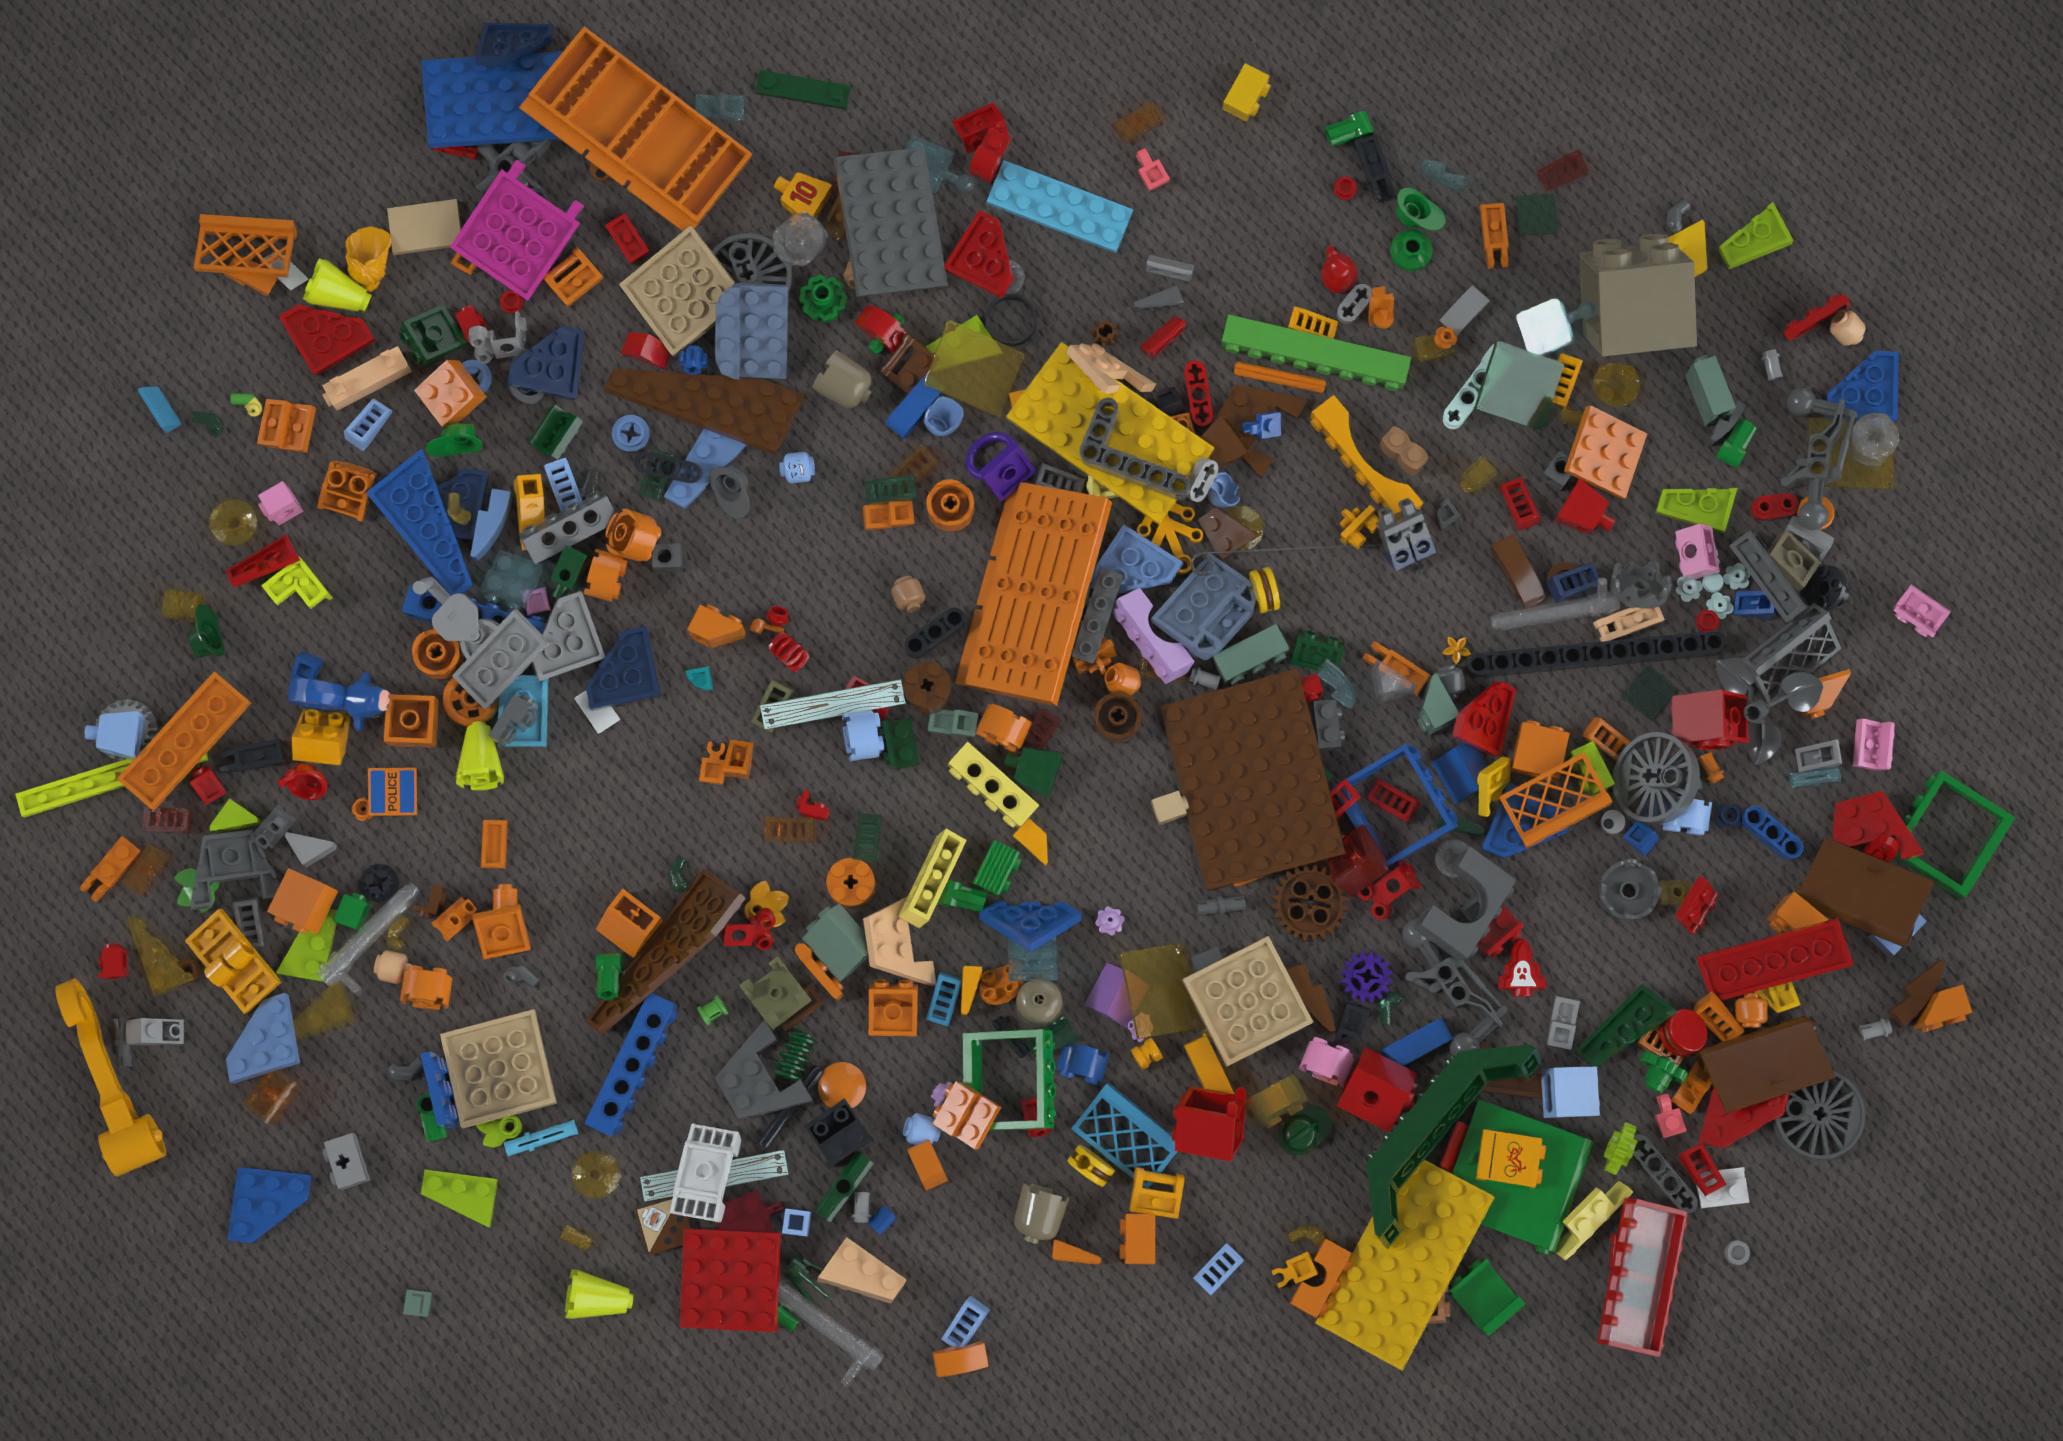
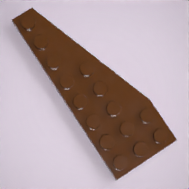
M614 368L604 385V392L773 455H777L805 399L804 394L761 378L747 377L733 379L728 376L691 375L688 373Z
M703 869L619 977L618 997L613 1000L602 999L585 1022L602 1035L606 1033L712 941L725 927L726 923L740 908L746 898L722 880Z

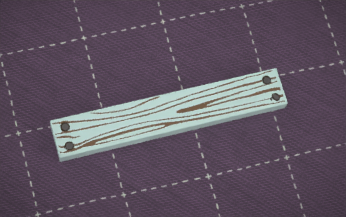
M899 679L760 705L764 728L768 729L847 713L905 704L906 701L902 680Z
M785 1151L732 1160L726 1186L789 1175ZM678 1170L640 1177L644 1202L673 1197Z

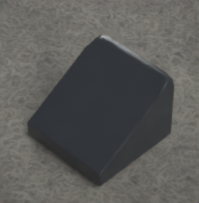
M1175 387L1153 395L1158 409L1169 417L1185 413L1183 401Z

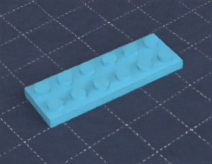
M1003 160L987 199L988 205L1114 253L1118 250L1133 213L1131 208Z

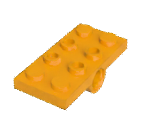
M218 909L185 940L206 966L204 973L207 978L216 986H222L244 1014L249 1013L282 982L223 909Z

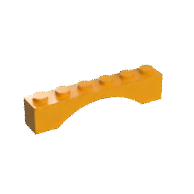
M1334 395L1312 411L1310 416L1312 420L1310 422L1317 432L1322 431L1327 437L1325 441L1332 450H1338L1342 455L1340 459L1347 468L1352 467L1357 473L1355 474L1357 481L1362 486L1367 485L1371 490L1370 496L1377 504L1381 502L1385 508H1390L1393 514L1400 512L1398 503L1406 498H1409L1418 510L1422 507L1423 502L1409 485L1398 483L1382 476L1364 461L1351 437L1349 412Z

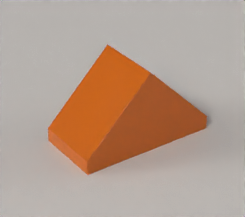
M730 740L723 765V773L726 777L749 779L754 742Z
M930 1140L907 1149L926 1191L948 1181Z

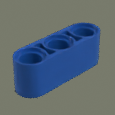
M926 374L889 416L885 424L901 438L905 439L925 417L928 407L939 397H942L947 388L932 375Z
M1751 806L1740 815L1741 825L1781 859L1790 861L1800 856L1803 852V844L1800 839L1761 807ZM1749 812L1756 814L1758 818L1756 824L1748 820ZM1767 828H1772L1776 831L1775 839L1767 836ZM1786 843H1790L1794 846V855L1788 854L1786 852Z
M1439 1018L1380 1051L1384 1057L1404 1066L1449 1042L1453 1037L1443 1019Z

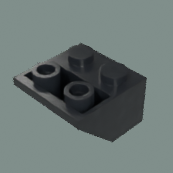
M845 1098L804 1125L831 1167L836 1166L873 1140Z

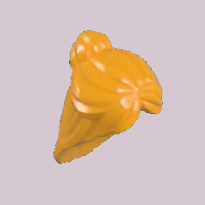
M373 226L358 229L347 237L345 242L349 276L354 281L360 283L367 292H373L380 284V280L384 278L388 249L392 242L388 232Z

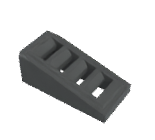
M1173 286L1134 301L1133 310L1135 313L1180 309L1183 308L1184 302L1178 287Z

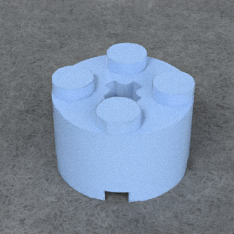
M872 710L843 714L842 721L847 720V726L843 727L847 753H852L849 761L879 757V753H882V750H884L883 738L878 736L877 732L878 727H880L879 714L873 713Z
M1667 799L1668 806H1669V810H1670V809L1673 807V805H1672V804L1670 803V801ZM1694 799L1683 814L1672 821L1660 823V825H1663V830L1680 832L1681 828L1687 829V834L1704 835L1705 831L1709 829L1712 802H1705L1704 806L1703 800Z

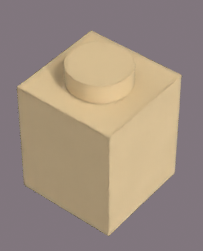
M1179 791L1151 800L1158 825L1186 816V809H1189L1185 795L1180 796Z

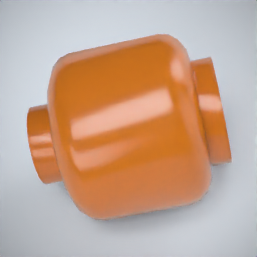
M1116 663L1106 671V686L1111 692H1124L1132 695L1140 688V673L1132 666Z
M1759 993L1744 994V998L1736 1000L1735 1019L1738 1023H1741V1027L1761 1028V1024L1766 1023L1767 1001L1759 998Z

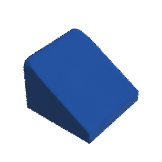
M302 651L296 657L291 677L316 680L324 660Z
M1637 820L1623 836V839L1640 854L1646 856L1659 840V837L1654 830Z
M882 1206L869 1220L868 1224L880 1235L896 1220V1216L886 1206Z

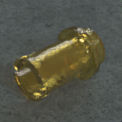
M1570 406L1567 408L1563 407L1559 421H1562L1565 425L1570 423L1579 426L1583 413L1572 410Z
M566 1225L560 1237L561 1240L579 1247V1251H588L593 1242L590 1233L584 1234L569 1225Z

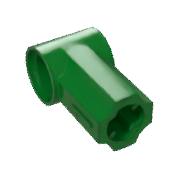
M1366 111L1354 113L1347 120L1325 127L1326 137L1331 147L1374 135V130Z
M1738 419L1728 439H1725L1715 458L1737 469L1747 451L1745 449L1755 433L1756 427L1753 423Z
M948 880L937 903L951 908L960 907L979 913L984 908L987 893L963 887L961 883Z
M598 953L596 955L598 998L613 1000L618 997L619 974H622V966H620L622 965V953Z
M430 1093L421 1095L417 1100V1108L421 1115L426 1141L431 1142L447 1138L446 1128L437 1126L434 1110L427 1111L424 1108V1101L430 1097Z

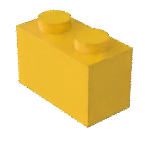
M1245 63L1223 102L1222 110L1246 122L1250 116L1254 117L1260 107V104H1258L1260 97L1265 98L1271 87L1268 84L1269 75Z

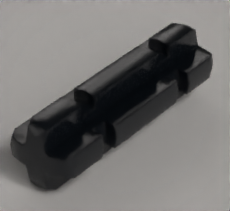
M1003 1016L997 1017L992 1022L997 1031H1014L1011 1026L1007 1025L1008 1022ZM1005 1039L1009 1046L1015 1049V1053L1019 1058H1024L1030 1052L1027 1045L1021 1042L1022 1039Z

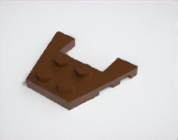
M1236 384L1214 422L1220 416L1227 415L1252 450L1251 453L1243 456L1242 459L1262 479L1273 459L1252 448L1257 440L1256 434L1251 435L1250 432L1243 433L1242 423L1256 421V414L1273 412L1275 408L1297 420L1308 400Z

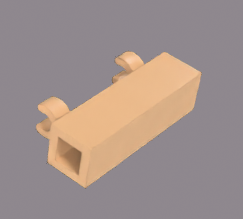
M397 346L380 353L376 358L341 376L332 378L330 382L322 385L326 391L322 395L328 406L333 405L338 411L411 373L412 370Z

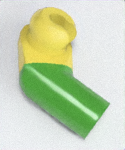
M246 393L231 394L232 405H244L248 411L247 413L253 417L261 414L262 404L255 395Z

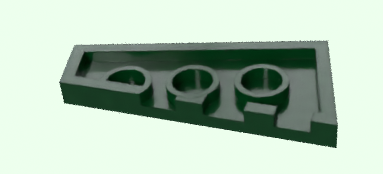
M1641 984L1575 1050V1053L1588 1065L1596 1067L1677 1014V1012L1671 1005Z

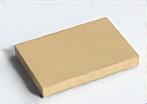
M457 199L387 208L393 255L450 248L461 231Z

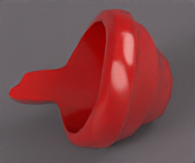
M1329 245L1326 249L1327 259L1321 271L1322 281L1331 292L1337 294L1345 293L1356 282L1357 268L1351 258L1345 254L1338 253L1332 245Z
M303 762L297 764L293 769H289L285 776L277 782L281 788L287 785V788L293 795L304 800L320 799L327 791L328 784L324 775L314 765Z

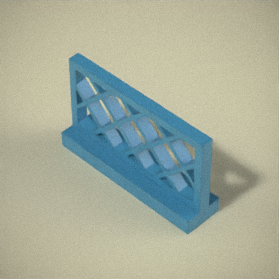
M1109 1082L1071 1128L1133 1179L1134 1172L1128 1167L1136 1168L1138 1166L1151 1165L1152 1172L1161 1173L1178 1152L1174 1151L1175 1141H1172V1133ZM1101 1098L1110 1104L1111 1114L1097 1115L1096 1105ZM1114 1108L1118 1110L1120 1113L1114 1114ZM1093 1110L1094 1116H1088L1090 1112ZM1125 1116L1128 1118L1130 1129L1116 1131L1115 1117ZM1111 1117L1113 1131L1099 1133L1098 1118ZM1094 1119L1096 1133L1086 1134L1078 1127L1084 1120ZM1133 1123L1139 1128L1133 1129ZM1144 1131L1148 1134L1149 1145L1135 1146L1134 1132ZM1130 1132L1132 1146L1118 1148L1117 1134ZM1113 1134L1115 1148H1103L1100 1143V1136ZM1096 1136L1097 1142L1093 1140L1091 1137ZM1152 1139H1154L1158 1144H1152ZM1162 1146L1170 1152L1165 1160L1154 1161L1153 1147ZM1149 1148L1151 1162L1137 1163L1136 1149ZM1132 1150L1134 1163L1123 1164L1119 1159V1151ZM1114 1151H1115L1116 1157H1114V1156H1113L1111 1153H1109V1152H1114ZM1155 1164H1161L1155 1171ZM1143 1181L1142 1186L1149 1188L1153 1182Z

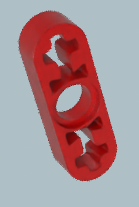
M1193 360L1187 363L1184 370L1191 420L1196 427L1206 428L1213 419L1206 369L1203 363ZM1192 367H1196L1197 370H1201L1198 373V383L1190 385V383H1194V375L1189 374V372L1192 370ZM1202 389L1205 392L1204 399L1195 400L1192 397L1193 390ZM1207 403V406H1203V413L1209 417L1205 419V422H1201L1200 419H1196L1199 416V406Z

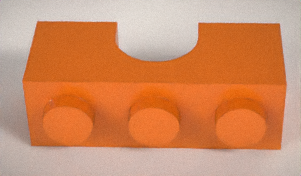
M1324 1239L1313 1259L1325 1271L1323 1283L1317 1287H1312L1301 1282L1289 1304L1314 1318H1317L1318 1314L1323 1316L1329 1305L1326 1302L1329 1294H1335L1341 1283L1337 1279L1342 1271L1347 1272L1353 1261L1349 1258L1352 1253L1328 1239Z

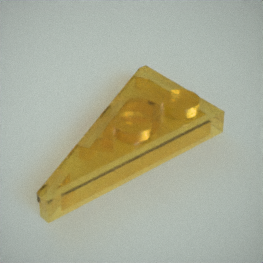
M136 916L126 918L154 996H160L193 979L190 972L185 973L178 965L179 960L170 954L169 949L157 937H152L146 931L147 926L142 920H139Z
M343 977L337 978L293 1021L296 1042L356 1022Z

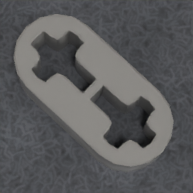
M1359 284L1355 286L1339 305L1337 318L1341 323H1353L1369 305V299L1372 295L1371 288L1368 285ZM1357 291L1360 292V293H1362L1363 291H1366V292H1367V293H1366V298H1367V299L1362 298V299L1357 303V302L1355 301V300L1357 299V297H1358ZM1351 305L1354 306L1351 313L1352 317L1348 315L1345 318L1342 309L1348 310Z
M1203 457L1196 462L1188 479L1190 493L1187 498L1195 502L1205 498L1218 473V464L1215 461ZM1206 466L1209 467L1207 472L1204 471ZM1195 487L1198 488L1196 493L1193 492Z

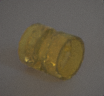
M168 588L163 598V618L179 620L182 617L183 621L196 623L195 610L199 604H204L203 593L188 591L184 594L183 590Z

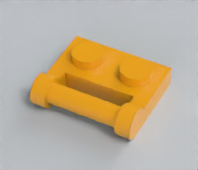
M1136 1167L1129 1211L1178 1219L1184 1186V1174L1168 1175L1144 1171V1168ZM1143 1181L1174 1185L1173 1192L1148 1189L1142 1188Z

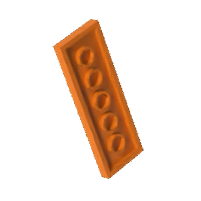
M214 671L120 774L117 780L155 811L250 706L251 702Z

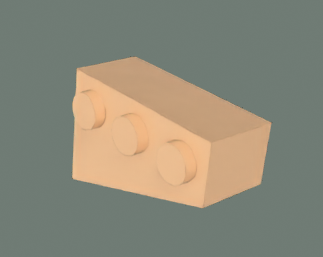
M847 1237L817 1280L821 1283L860 1293L890 1304L906 1283L904 1277Z

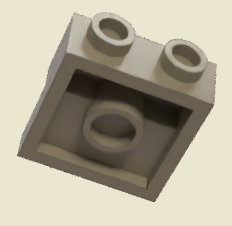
M1785 530L1775 538L1766 551L1790 585L1798 592L1806 586L1820 564V561L1788 530Z

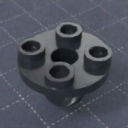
M1822 564L1817 568V571L1814 572L1803 588V595L1806 596L1808 605L1811 606L1815 603L1824 610L1830 611L1836 606L1840 607L1848 600L1849 588L1846 586V577L1841 569Z

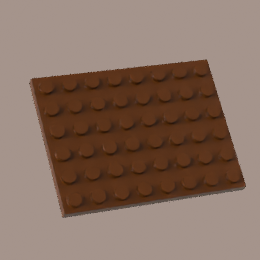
M1298 669L1160 706L1182 796L1185 795L1189 805V809H1186L1206 891L1346 854Z

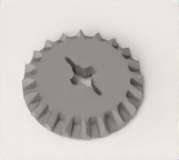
M129 699L117 700L113 704H108V707L102 710L100 715L138 711L145 717L141 752L157 735V722L152 711L144 704ZM100 716L96 719V726H99ZM105 753L109 757L116 760L122 761L126 759Z

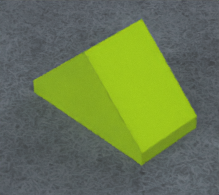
M229 799L209 827L211 832L218 834L260 826L262 820Z

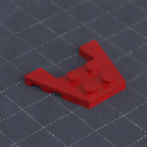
M1883 791L1835 803L1832 841L1854 848L1870 844L1879 836L1888 835L1896 837L1902 860L1924 855V851Z

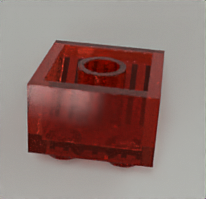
M1363 824L1342 838L1346 854L1328 859L1333 883L1351 897L1388 871L1384 853Z

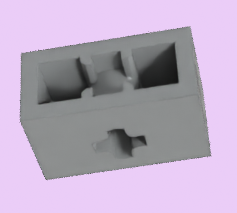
M350 1133L324 1142L323 1156L326 1163L330 1162L333 1172H330V1178L333 1186L343 1190L370 1181L356 1134ZM343 1156L350 1159V1162L346 1164L347 1168L340 1166Z

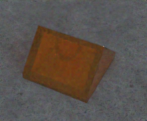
M282 1070L267 1073L244 1102V1105L265 1123L275 1125L303 1085Z

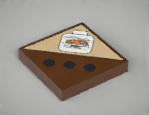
M673 1197L635 1208L648 1256L683 1246V1229L691 1228L688 1216L670 1213Z

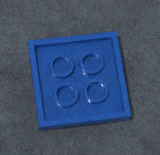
M430 1051L421 1053L437 1126L447 1129L459 1127L456 1106L454 1107L452 1097H454L452 1085L448 1082L446 1075L449 1073L446 1059L443 1060L442 1056Z

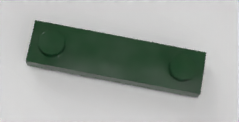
M760 70L755 92L763 96L847 110L851 86Z

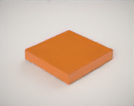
M520 904L472 915L483 960L531 950Z

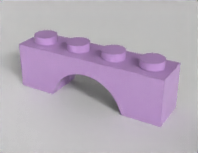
M1138 588L1118 598L1113 606L1112 613L1114 618L1126 630L1128 637L1138 646L1142 656L1152 665L1156 675L1167 684L1188 673L1195 661L1181 643L1163 641L1152 632L1148 623V615L1153 605L1143 591Z

